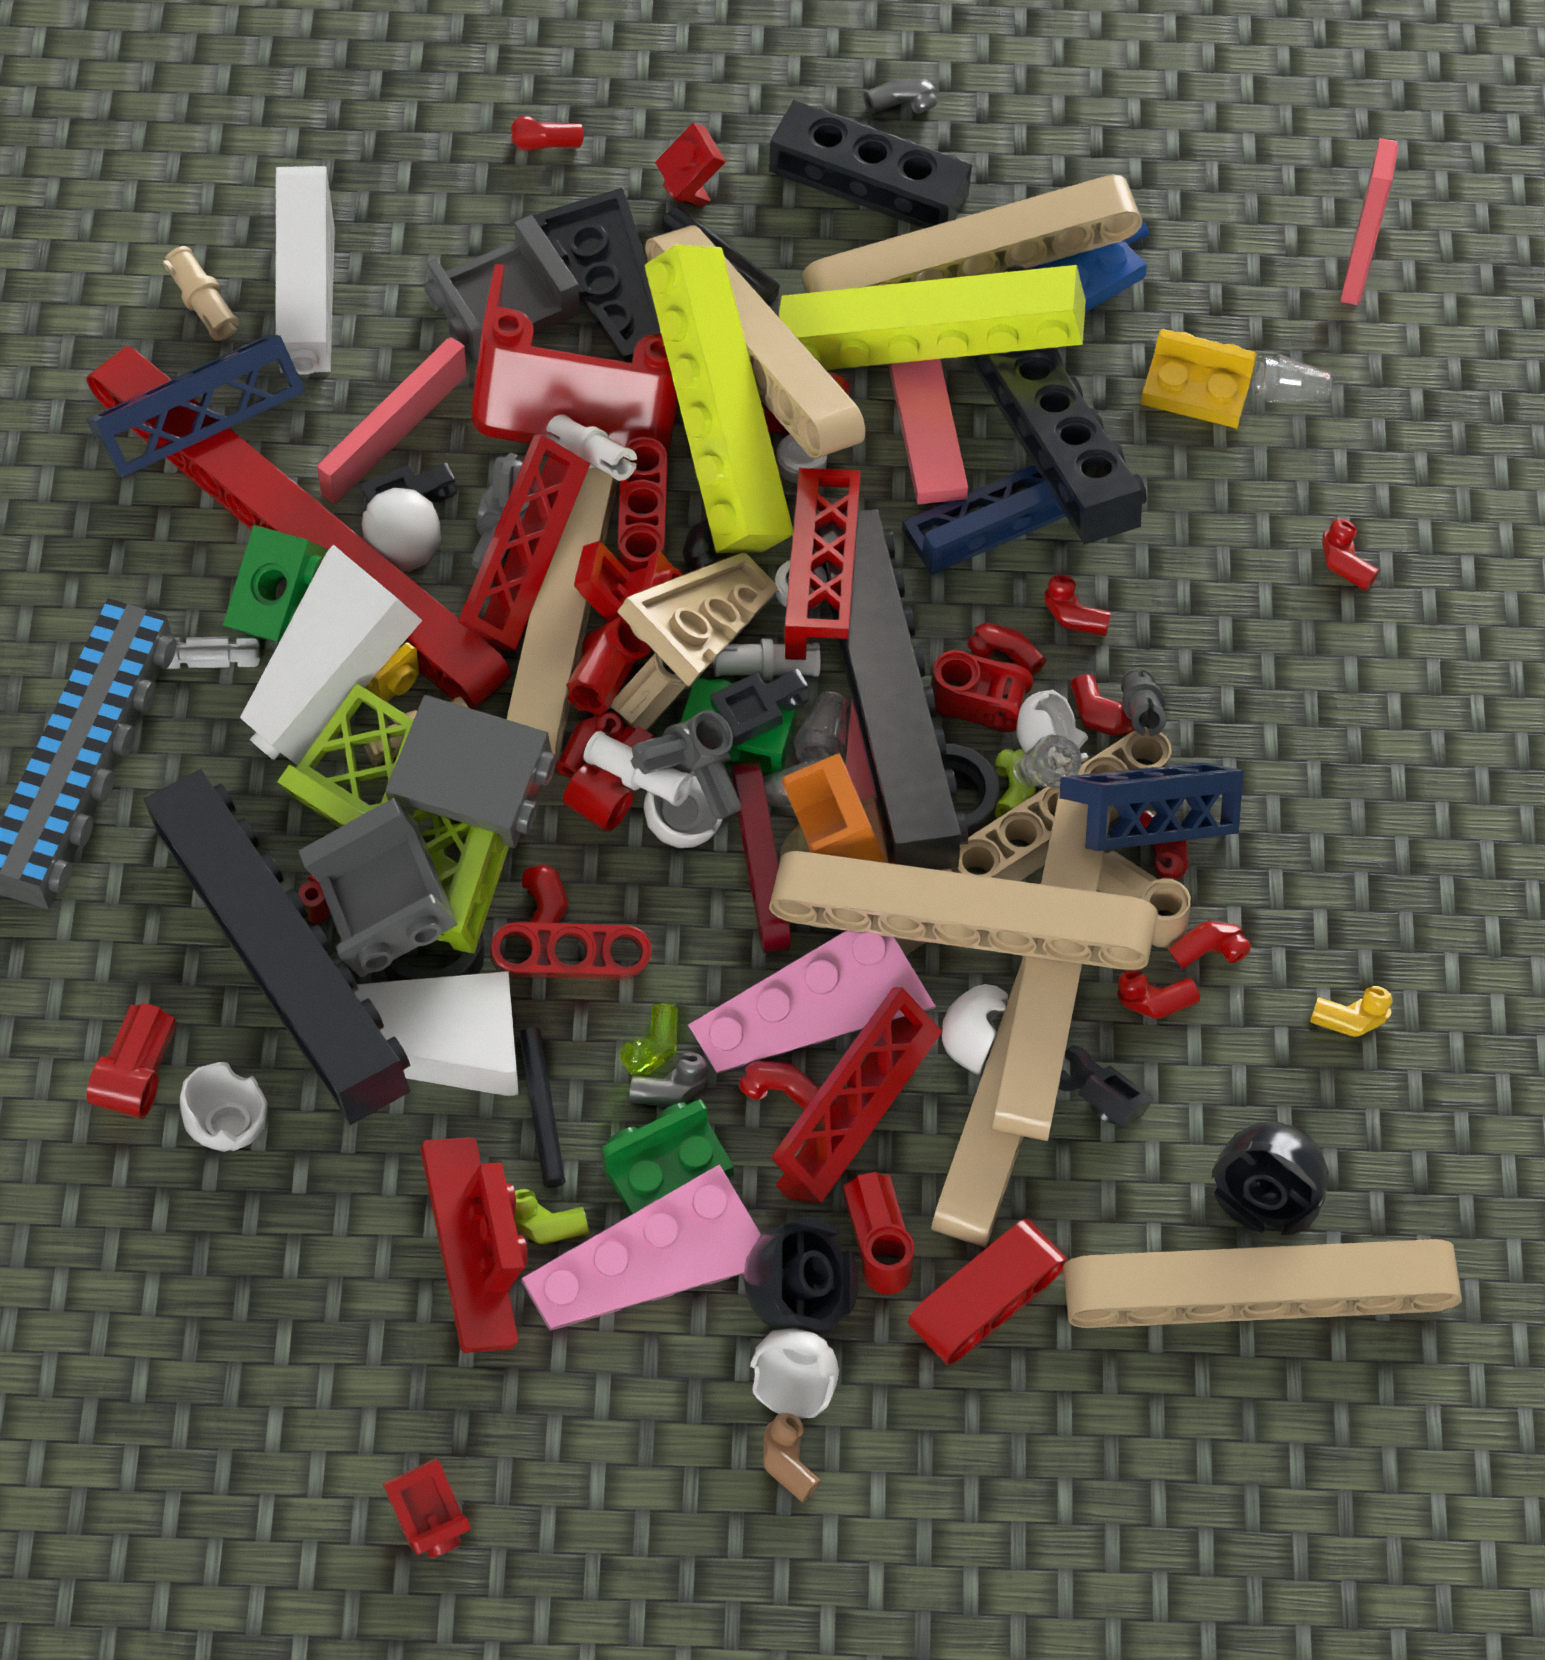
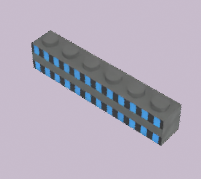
M107 599L0 822V895L49 910L56 893L61 894L67 888L72 874L71 861L78 846L84 847L89 841L93 829L92 816L99 801L105 802L108 799L113 788L115 778L113 771L120 756L126 757L133 746L135 739L134 726L141 711L147 712L153 703L156 692L155 681L161 668H168L173 660L176 650V639L172 637L166 615L113 599Z

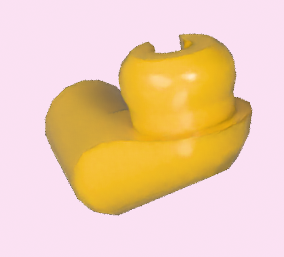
M1372 986L1365 990L1363 999L1349 1006L1318 997L1310 1023L1348 1036L1359 1037L1386 1023L1391 1015L1392 996L1386 989Z

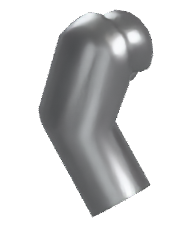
M894 79L863 94L865 105L871 114H876L909 99L913 111L918 114L937 105V98L932 91L935 87L926 79Z
M689 1052L678 1058L676 1069L664 1079L633 1075L630 1085L629 1103L670 1107L681 1102L686 1103L701 1091L707 1083L706 1060L697 1053Z

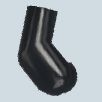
M708 518L689 530L682 554L685 561L689 560L693 572L718 562V557L712 550L714 542Z

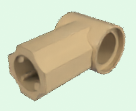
M655 652L649 661L614 698L609 709L619 715L626 726L632 728L640 726L649 731L685 689L690 687L678 675L668 672L663 666V660Z
M1113 850L1110 853L1105 852L1103 854L1096 892L1143 899L1155 906L1157 911L1167 910L1175 914L1172 916L1157 914L1152 945L1168 948L1187 933L1191 897L1184 885L1173 879L1158 880Z

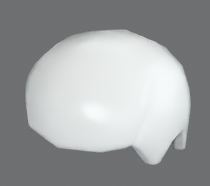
M391 488L377 494L367 504V510L363 512L362 531L364 541L403 572H411L428 564L440 545V522L432 502L414 489Z
M1054 690L1035 693L1025 700L1019 711L1016 735L1023 751L1034 764L1043 769L1058 770L1072 767L1088 759L1087 753H1078L1080 747L1088 739V736L1085 732L1075 728L1074 714L1065 697Z
M696 776L692 777L691 790L680 806L676 807L671 802L647 791L643 808L648 828L661 842L676 848H692L708 841L717 832L723 820L713 816Z
M983 984L975 986L953 1002L943 1020L942 1043L947 1054L954 1061L976 1075H980L985 1069L987 1054L997 1034L992 1020L1001 1011L1005 1010V1005L1008 1002V994L994 985Z
M217 1062L198 1067L183 1081L180 1095V1111L184 1127L195 1141L203 1146L223 1152L228 1150L236 1151L251 1144L265 1129L268 1102L258 1087L255 1077L243 1078L235 1074L228 1063Z
M798 1328L771 1331L756 1347V1353L750 1363V1366L755 1371L752 1388L753 1394L775 1413H791L799 1419L815 1418L828 1407L837 1385L839 1368L833 1349L828 1347L824 1339L809 1331Z

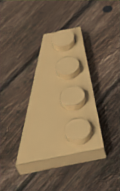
M743 552L629 596L617 612L631 626L633 633L639 639L646 642L679 678L690 687L764 608L777 592L778 587L750 556Z

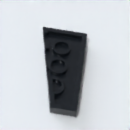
M624 187L532 215L578 282L579 296L623 362L632 363L636 344L643 337L651 334H661L644 266L647 264Z

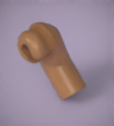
M781 1413L767 1425L763 1434V1465L773 1478L804 1503L815 1493L822 1480L800 1462V1436H802L804 1429L802 1421L794 1414Z

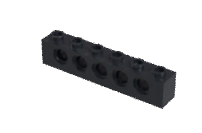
M1057 348L967 356L1084 545L1141 527L1142 504H1145L1147 501L1144 483L1138 474L1132 475L1128 469L1119 443L1117 441L1111 442L1108 438L1099 412L1095 408L1090 409L1086 404L1081 386L1076 377H1069L1064 370Z

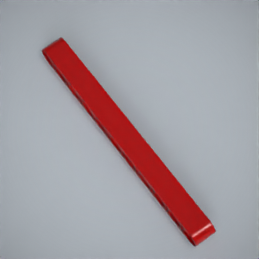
M127 345L86 377L90 390L107 409L171 380L139 352ZM194 398L187 401L198 406L200 405ZM180 405L168 410L161 431L177 437L190 433L197 412ZM205 415L201 427L217 419ZM157 416L142 422V424L153 428ZM135 427L130 428L148 443L151 433ZM230 428L165 457L250 530H252L253 525L312 541L327 549L334 545L398 598L422 620L400 647L409 642L416 648L419 672L452 700L460 696L468 708L475 710L511 678L508 664L491 645L472 630L459 624V619ZM159 437L155 449L171 441Z

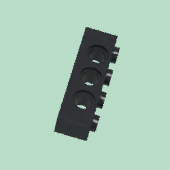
M793 100L770 140L769 172L923 229L956 220L969 196L972 164L962 161L956 156L943 154L918 145L907 138L893 136L871 128L863 122H855L827 112L821 107L811 106L797 100Z

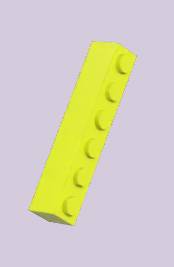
M676 244L644 266L716 553H762L793 536V526L724 254L721 247Z
M1077 265L783 295L781 296L779 318L825 370L1083 345L1086 299Z

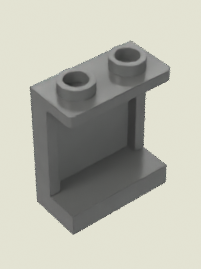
M532 215L514 222L516 241L447 271L443 270L437 259L426 263L428 282L424 283L423 287L428 302L435 311L440 309L447 317L446 323L451 337L464 344L475 361L478 360L482 326L495 264L505 265L502 307L524 313L532 322L533 335L580 314L579 284Z
M424 695L385 793L388 801L394 798L412 817L416 808L498 833L502 836L504 845L515 848L521 833L529 834L534 825L538 811V803L534 802L540 784L545 786L549 784L555 770L557 755L552 753L548 732Z
M394 798L298 851L304 868L321 885L342 941L336 946L338 955L361 978L371 972L385 969L394 959L418 946L434 942L442 933L458 925L417 821Z

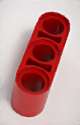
M649 437L635 438L624 447L633 450L637 455V460L633 461L623 456L626 460L637 465L629 478L620 481L618 561L628 572L647 567L650 554L661 552L665 556L667 452L661 442ZM643 511H644V512H649V513H648V514H638L637 512H643ZM641 554H643V555H648V557H643V558L634 557V556H636V555H641Z
M515 922L504 925L494 935L489 950L490 960L495 969L499 972L508 971L510 977L598 980L632 979L642 972L650 961L652 953L649 938L637 927L629 925ZM510 936L523 938L530 947V957L528 960L519 964L506 961L502 957L499 948L502 940ZM570 937L581 942L585 950L584 960L572 966L562 963L555 952V946L559 940ZM627 939L635 943L640 954L638 963L634 966L624 967L614 962L610 952L613 942Z
M1029 1218L1023 1219L921 1302L910 1315L907 1323L947 1366L952 1365L1049 1286L1061 1274L1063 1265L1068 1261V1258Z

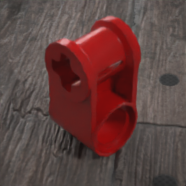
M952 650L943 653L937 658L933 667L930 686L934 693L937 713L946 717H955L981 724L995 731L1014 732L1017 728L1018 715L1024 696L1032 689L1034 678L1027 669L1014 663L997 662L971 655L964 651ZM1007 679H1011L1012 683H1007ZM956 681L962 684L963 686L955 687L947 684L946 682ZM1002 711L1004 714L1000 716L998 712Z

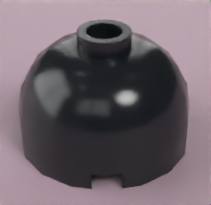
M1276 1121L1258 1122L1235 1133L1220 1153L1212 1170V1179L1214 1178L1217 1184L1214 1195L1218 1204L1232 1219L1254 1231L1263 1233L1265 1230L1263 1223L1274 1228H1284L1281 1235H1293L1310 1227L1319 1215L1325 1201L1329 1171L1322 1151L1309 1135L1291 1125Z
M800 1217L783 1222L761 1235L754 1244L745 1263L743 1274L745 1291L753 1311L765 1324L778 1330L798 1328L818 1334L833 1330L840 1325L837 1323L843 1315L851 1313L856 1304L859 1285L856 1261L851 1250L842 1252L839 1243L833 1237L840 1235V1233L833 1225L817 1217Z

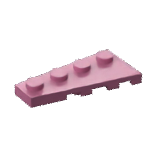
M845 931L688 1024L714 1070L719 1074L751 1064L756 1060L762 1061L795 1049L862 1030L893 987H903L924 1011L934 1009L936 1006L894 937L882 936L872 932ZM898 1010L892 1020L905 1017V1015Z
M719 1164L522 1278L521 1282L551 1331L617 1312L626 1307L650 1300L655 1301L672 1296L678 1292L702 1285L707 1286L744 1274L746 1258L761 1234Z

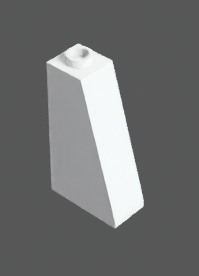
M326 166L276 167V335H281L297 373L302 375L314 372H331L335 227Z
M334 545L325 554L240 716L244 722L256 731L250 740L273 760L282 753L298 765L354 685L358 683L365 688L422 622L398 598Z
M508 971L357 984L358 991L354 992L360 1002L367 998L371 1000L383 1021L384 1028L380 1031L385 1039L388 1040L395 1036L403 1047L411 1065L403 1070L407 1079L504 1096L519 1095Z

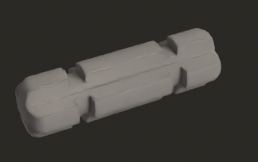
M226 636L187 637L186 643H180V637L175 638L176 650L173 660L166 669L181 668V663H188V668L230 667L231 662H238V667H256L259 665L261 658L260 642L256 636H237L234 642H230V637Z

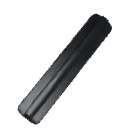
M673 207L668 213H665L662 218L663 224L661 227L665 233L696 225L716 247L722 248L724 257L768 306L778 298L780 288L778 282L680 207Z

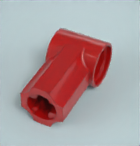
M621 616L589 632L584 637L582 643L583 656L566 684L569 690L567 699L579 711H589L595 715L606 712L634 662L645 657L650 652L651 647L633 633L631 626Z
M627 726L616 740L633 748L637 743L654 739V735L640 726L637 728ZM585 764L571 778L563 794L562 801L564 805L604 831L610 832L621 823L628 813L634 799V793L637 790L623 785L622 778L596 765Z
M150 1004L130 1005L109 1056L100 1057L93 1068L87 1087V1102L90 1105L138 1119H144L149 1113L156 1096L159 1081L158 1069L176 1030L175 1018L165 1013L161 1008Z
M877 1172L858 1175L853 1181L843 1185L842 1192L862 1259V1277L866 1285L874 1292L883 1295L896 1294L904 1290L911 1281L914 1263V1241L906 1231L890 1175H882ZM882 1254H892L901 1259V1261L894 1265H884L875 1260V1258Z

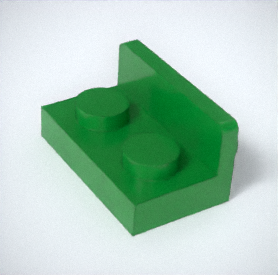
M702 1099L688 1105L684 1102L674 1104L665 1109L658 1116L657 1120L639 1129L627 1127L620 1130L602 1147L603 1170L629 1216L719 1164L727 1178L734 1175V1166L707 1121L708 1109Z

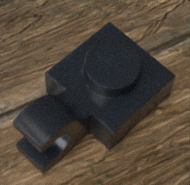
M447 463L439 464L415 477L407 464L361 484L362 493L367 503L375 495L391 488L414 489L432 502L443 501L457 494L453 484L456 481Z
M799 669L789 671L766 685L757 672L710 694V702L714 711L720 714L731 727L732 742L736 747L782 725L783 717L780 710L791 711L809 702V698L804 691L808 689V684Z
M1073 1045L1065 1050L1064 1057L1075 1066V1075L1070 1076L1062 1069L1058 1089L1062 1091L1081 1089L1078 1095L1091 1104L1092 1111L1099 1118L1112 1124H1119L1121 1127L1126 1126L1145 1114L1154 1097L1112 1066L1103 1069L1092 1060L1089 1053L1083 1048Z

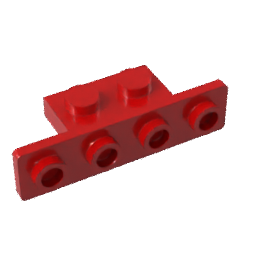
M474 1138L426 1140L423 1142L420 1152L460 1349L464 1353L513 1349L518 1343V1335L508 1291L527 1264L526 1242L522 1235H517L514 1221L516 1211L514 1187L511 1183H506L502 1163L481 1164L477 1141Z

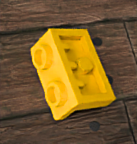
M1161 329L1157 337L1154 356L1140 404L1237 429L1250 387L1257 354L1254 351L1242 349L1234 344H1222L1194 337L1186 332Z

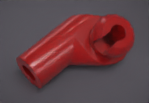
M521 116L515 119L511 125V140L516 147L523 151L548 148H581L584 132L580 123L536 122L531 117Z
M1336 519L1332 521L1329 530H1326L1322 537L1327 567L1333 573L1364 591H1368L1380 570L1356 556L1354 542L1352 541L1357 535L1355 525L1346 519Z
M1066 575L1053 576L1048 582L1049 589L1044 591V601L1060 626L1069 630L1106 637L1111 611L1082 606L1074 594L1076 582Z
M989 622L975 627L976 633L970 636L967 641L968 648L976 656L989 659L996 649L1007 654L1016 665L1024 667L1032 675L1038 673L1047 660L1020 631Z
M1080 675L1070 682L1080 719L1085 727L1110 736L1128 735L1135 730L1132 726V720L1127 717L1123 710L1122 703L1101 697L1094 675Z
M604 712L599 716L589 718L577 724L556 763L555 768L557 771L568 778H572L587 763L584 760V751L592 735L597 731H602L606 733L605 735L616 740L624 731V723L621 717L613 712Z
M1146 809L1139 818L1145 829L1155 816V813L1149 809ZM1188 840L1152 844L1154 845V867L1156 873L1162 879H1180L1189 867Z
M545 864L527 868L522 875V888H528L527 893L534 896L538 906L529 922L560 923L568 909L569 901L559 873Z
M310 875L308 877L310 882L301 885L298 895L308 913L307 920L318 924L327 920L331 912L319 881L313 875Z
M1206 921L1174 942L1167 950L1181 969L1184 970L1207 952H1222L1228 962L1237 963L1249 954L1251 944L1244 938L1245 931L1238 925Z
M1139 970L1126 971L1118 979L1119 989L1117 996L1123 1006L1153 1019L1164 1018L1200 1002L1198 988L1190 977L1162 989L1148 984L1147 977Z
M756 1060L745 1068L747 1073L739 1080L740 1090L753 1100L765 1098L769 1089L780 1090L804 1110L820 1089L815 1082L796 1066L783 1062Z

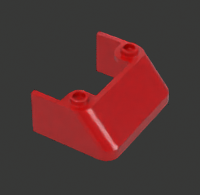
M495 264L482 326L472 399L471 420L474 427L481 434L491 438L531 444L534 435L542 434L545 436L551 434L560 438L551 432H547L546 428L555 416L564 414L586 428L595 426L603 430L609 436V440L623 447L635 438L649 437L661 442L668 453L671 447L678 398L662 334H651L643 337L635 346L632 363L532 347L533 325L530 319L518 310L502 307L505 265Z

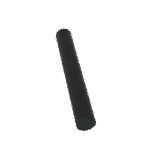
M529 1027L519 1032V1039L543 1184L547 1188H555L564 1185L566 1179L541 1030L536 1027Z

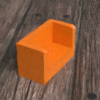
M840 753L786 775L781 779L807 841L810 853L875 862L885 861Z

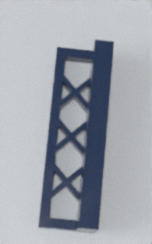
M267 335L86 420L94 437L102 439L119 477L123 478L306 391L281 335ZM277 360L289 386L273 394L253 388L260 367ZM249 373L245 384L234 381V379ZM223 384L243 390L236 411L226 416L208 410L214 389ZM203 394L199 406L187 402ZM251 394L262 398L247 405ZM178 405L197 412L190 433L181 437L161 431L168 410ZM205 415L217 419L201 427ZM157 416L153 428L142 424V422ZM131 427L151 433L144 454L126 462L114 435ZM159 437L171 441L155 449Z
M1032 465L969 492L968 499L948 501L904 520L902 530L929 573L933 575L1066 517L1051 493L1046 481L1042 479L1035 465ZM1021 487L1028 488L1014 495H1011L1012 491L1017 490ZM977 506L983 507L977 511L967 514L968 510L972 508H975ZM933 525L939 526L935 529L925 532L924 536L921 533V530H924Z
M1201 762L1063 776L1060 779L1059 799L1088 804L1085 848L1095 851L1239 834L1244 770ZM1220 794H1222L1221 819L1216 822L1209 810ZM1186 799L1191 810L1180 825L1175 817V813ZM1150 803L1156 814L1145 829L1139 818ZM1108 806H1114L1120 815V819L1109 835H1106Z

